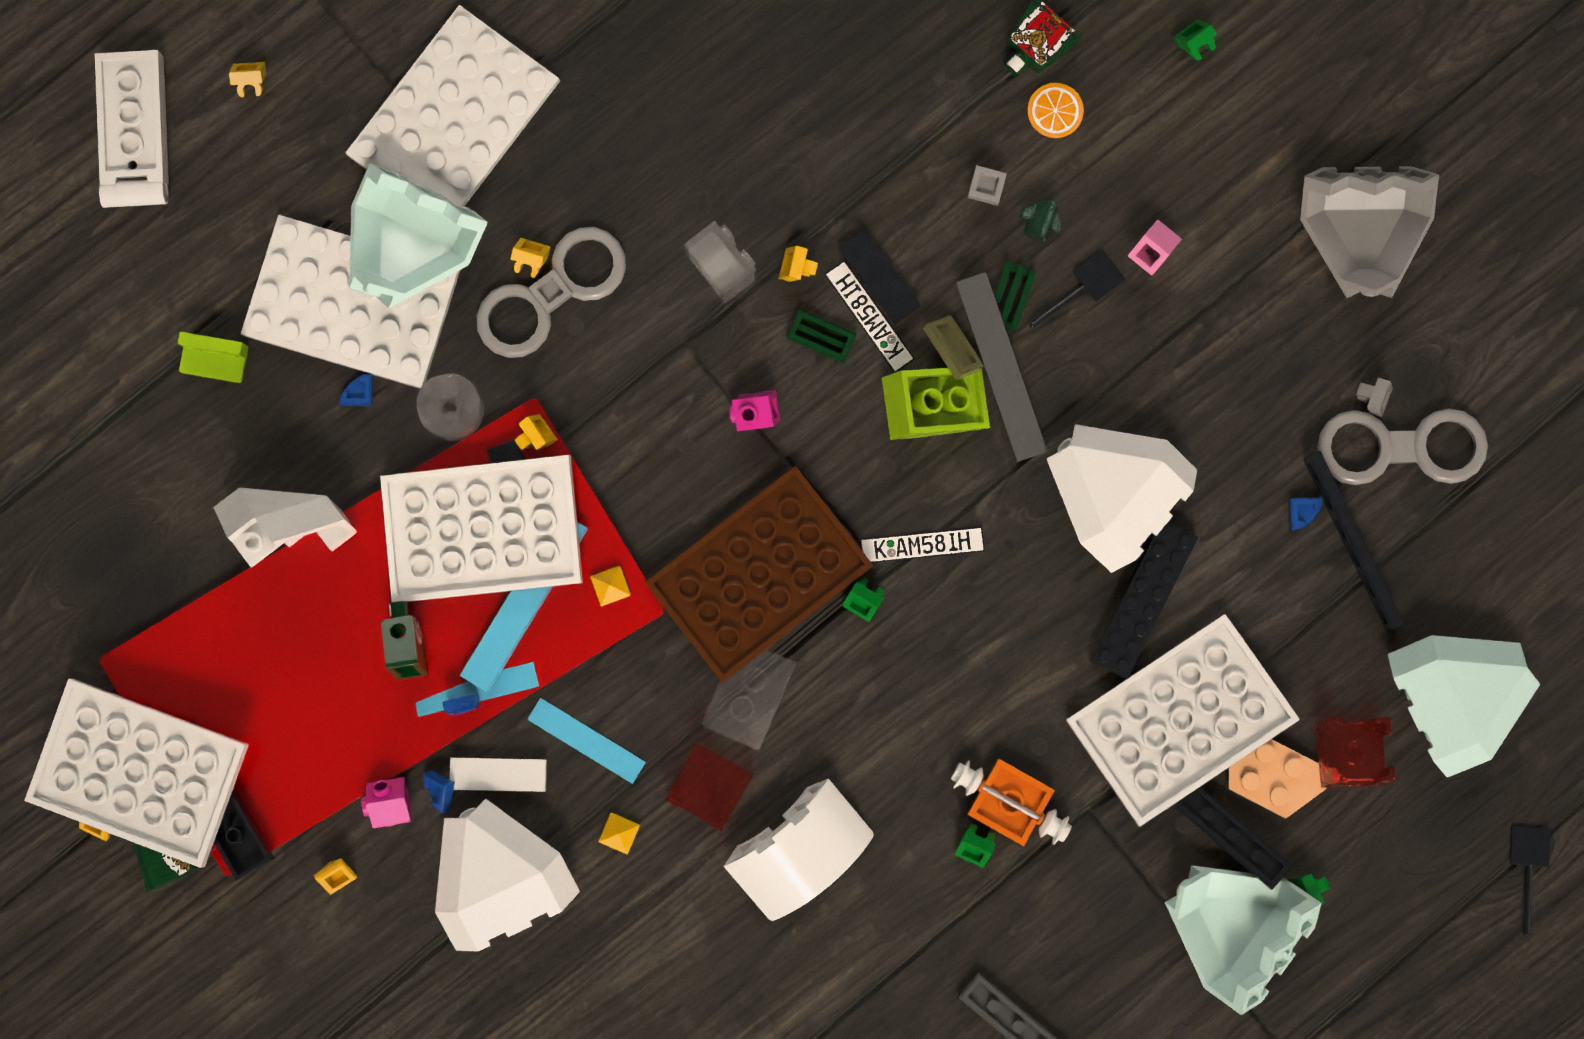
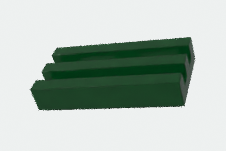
M1007 261L995 294L997 305H999L1010 271L1016 273L1001 315L1005 328L1016 332L1037 271L1028 270L1023 266H1016ZM1023 275L1027 277L1013 322L1010 323L1007 322V318Z
M799 309L786 339L844 364L857 334ZM804 319L848 340L845 344L800 324L801 320ZM798 330L843 351L839 354L795 333Z

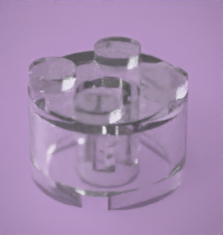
M443 374L430 378L424 383L417 395V412L421 423L432 434L441 439L461 441L473 434L483 420L485 408L483 398L477 388L461 375ZM455 401L456 411H449L447 413L444 405L447 402L452 404Z

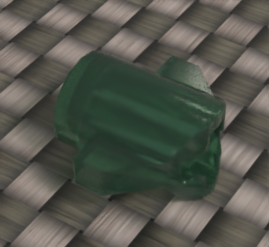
M1051 200L1036 201L1023 208L1019 216L1027 220L1023 234L1039 241H1047L1050 231L1055 234L1059 233L1061 223L1057 214V204Z

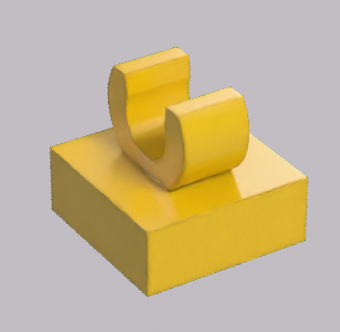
M265 62L233 64L229 72L230 84L238 85L237 92L240 97L245 96V85L248 84L255 87L256 96L261 95L263 91L262 82L267 74Z
M520 238L513 247L511 260L517 261L514 265L515 272L519 273L523 264H527L532 267L531 277L535 278L548 259L551 247Z
M800 246L786 248L778 279L792 282L801 280V275L810 277V275L816 274L818 263L806 260L808 251L806 248Z
M536 414L526 417L519 423L524 433L514 441L521 450H524L526 447L529 449L532 446L538 450L549 447L558 439L542 416Z

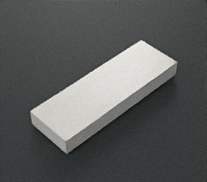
M450 758V780L455 782L453 790L546 792L547 759Z

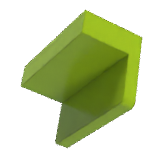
M186 332L179 333L177 344L183 347L179 367L181 373L234 383L242 382L249 349L247 345L232 340Z

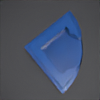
M364 374L353 380L342 392L339 405L373 406V374Z
M1322 497L1288 499L1290 531L1303 528L1314 520L1321 509Z
M478 695L463 696L442 702L445 713L450 716L475 710L481 706Z
M434 771L424 772V787L429 790L433 800L431 802L432 806L441 814L450 812L455 782Z

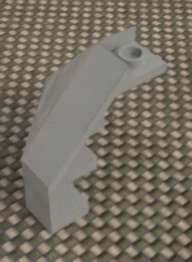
M1399 166V172H1383L1381 167H1355L1354 173H1337L1336 167H1322L1304 176L1300 220L1346 298L1359 292L1370 297L1378 296L1379 294L1390 298L1393 297L1434 220L1439 174L1413 166Z

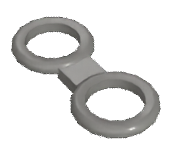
M596 227L578 228L567 233L555 247L551 259L552 270L530 287L521 284L503 285L492 290L484 298L476 315L477 331L483 344L495 354L507 358L524 357L536 351L547 339L551 327V312L571 297L583 301L599 300L611 294L619 286L626 270L625 253L619 241L608 231ZM594 240L600 242L610 250L613 256V268L610 276L604 283L596 287L585 288L576 285L568 278L565 272L564 261L567 252L581 241ZM509 297H519L529 301L538 313V325L535 333L529 340L521 344L509 345L500 342L494 337L490 329L489 318L492 309L500 301Z
M1448 408L1434 411L1421 421L1416 431H1388L1383 422L1372 414L1351 410L1339 413L1327 421L1319 435L1317 450L1321 451L1333 478L1341 483L1351 485L1370 483L1381 476L1389 464L1417 463L1423 473L1438 482L1453 484L1466 481L1478 473L1486 460L1488 443L1485 431L1474 417L1460 410ZM1351 423L1361 424L1372 430L1377 437L1379 444L1378 458L1373 466L1366 471H1347L1339 466L1333 458L1331 450L1332 438L1342 426ZM1439 423H1458L1466 428L1472 436L1474 444L1473 455L1468 464L1461 469L1453 471L1442 469L1435 465L1428 456L1426 448L1427 436L1432 428Z

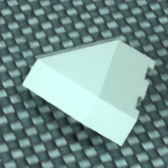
M369 163L351 205L349 289L375 296L384 305L391 308L468 266L488 222L475 211L465 206H456L447 201V197L425 186H417L407 181V177L395 171Z
M1431 635L1388 654L1394 681L1399 690L1404 689L1410 704L1408 710L1419 732L1423 731L1431 747L1428 748L1433 762L1446 777L1492 760L1540 686L1538 680L1527 667L1521 643Z
M1192 865L1188 879L1183 880L1178 886L1177 895L1165 902L1203 987L1240 1015L1260 1004L1267 996L1269 991L1265 986L1275 973H1278L1280 976L1296 955L1292 950L1303 935L1308 938L1315 929L1322 904L1284 877L1273 890H1270L1251 873Z

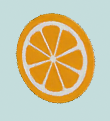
M1049 83L1041 86L1033 93L1028 103L1030 123L1040 134L1050 138H1061L1070 135L1079 127L1083 119L1084 107L1079 94L1070 86L1062 83Z

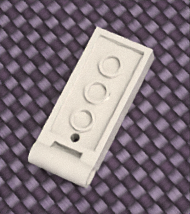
M158 50L95 53L99 196L103 208L167 204L169 199L167 186L169 185L164 56Z

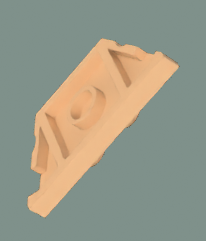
M1271 739L1228 768L1227 789L1283 818H1287L1338 781L1341 775Z

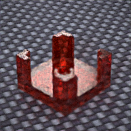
M1390 717L1373 718L1367 722H1343L1342 718H1327L1316 724L1321 788L1384 787L1396 782L1394 766L1387 768L1385 766L1383 737L1391 734Z
M697 743L665 800L687 810L722 832L750 782L753 773Z

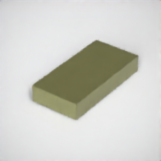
M951 315L929 322L923 328L956 380L979 372L984 367Z

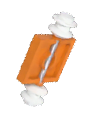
M997 759L986 781L983 779L982 767L976 771L972 770L969 760L965 765L962 763L958 764L951 776V780L955 781L953 788L955 789L962 785L966 788V796L974 793L976 790L979 791L967 815L1022 846L1026 844L1036 824L1040 825L1039 836L1041 838L1048 834L1053 837V845L1058 840L1064 842L1072 828V825L1068 824L1069 816L1063 820L1057 818L1056 809L1047 812L1046 815L1043 813L1055 791L1054 789L1000 759Z

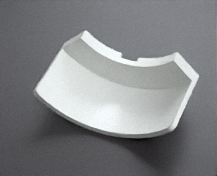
M829 779L806 787L797 801L782 815L786 821L774 831L768 827L755 837L737 845L724 865L725 869L769 920L774 921L793 912L820 894L853 864L874 836L873 831Z

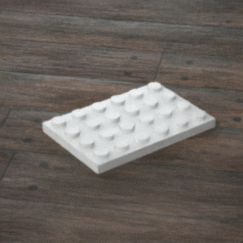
M459 5L349 147L346 154L366 170L369 163L395 171L407 177V181L420 187L425 186L447 197L446 200L459 207L465 206L560 80Z
M278 215L241 335L423 389L460 270L388 308L375 296L349 289V235Z
M570 455L380 476L392 602H412L583 583Z
M1224 614L1068 718L1066 722L1138 827H1141L1300 719L1229 618Z
M68 679L24 801L202 868L207 863L249 744L76 679Z

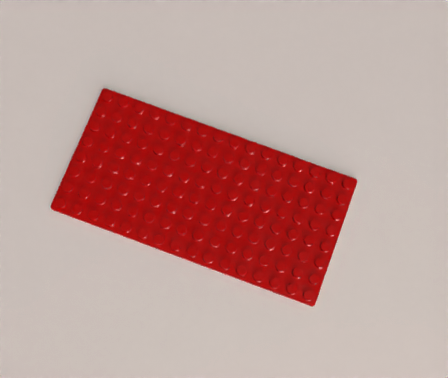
M530 399L408 473L491 464L487 449L520 436L524 431L519 423L526 417L536 414L542 416L558 440L549 447L538 450L534 446L529 449L526 447L522 450L525 460L563 455L571 456L540 402L537 399ZM571 456L577 522L588 528L579 543L583 583L553 586L503 668L507 669L534 662L539 687L480 701L481 706L478 709L455 716H450L445 711H440L418 717L416 702L468 681L461 677L460 674L511 591L408 602L409 615H413L420 623L428 675L396 680L386 669L381 621L390 619L388 604L392 603L382 489L343 511L344 515L357 530V533L333 552L327 547L317 532L305 535L291 547H283L255 566L248 568L103 655L100 659V664L119 696L188 722L195 721L201 727L249 744L234 789L272 852L366 795L367 783L394 778L657 619L664 613V608L645 584L646 578ZM621 566L631 596L601 606L590 576ZM214 844V849L210 852L223 874L231 876V871Z

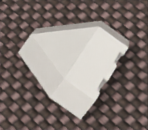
M1076 424L1072 439L1064 440L1058 447V452L1046 458L1080 544L1111 573L1135 561L1144 550L1140 546L1151 533L1157 536L1173 515L1169 511L1180 498L1186 501L1192 494L1197 469L1168 440Z
M238 488L213 507L227 538L232 541L250 567L255 566L283 543L291 547L303 536L314 532L318 533L332 552L357 533V530L341 509L326 495Z
M487 799L477 808H470L462 812L459 818H444L435 913L456 951H480L490 946V939L504 932L510 937L531 927L532 923L530 920L546 912L549 917L562 912L580 892L561 854Z

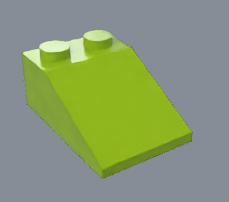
M949 368L904 370L882 377L890 440L921 438L990 428L982 369L959 380L955 379Z

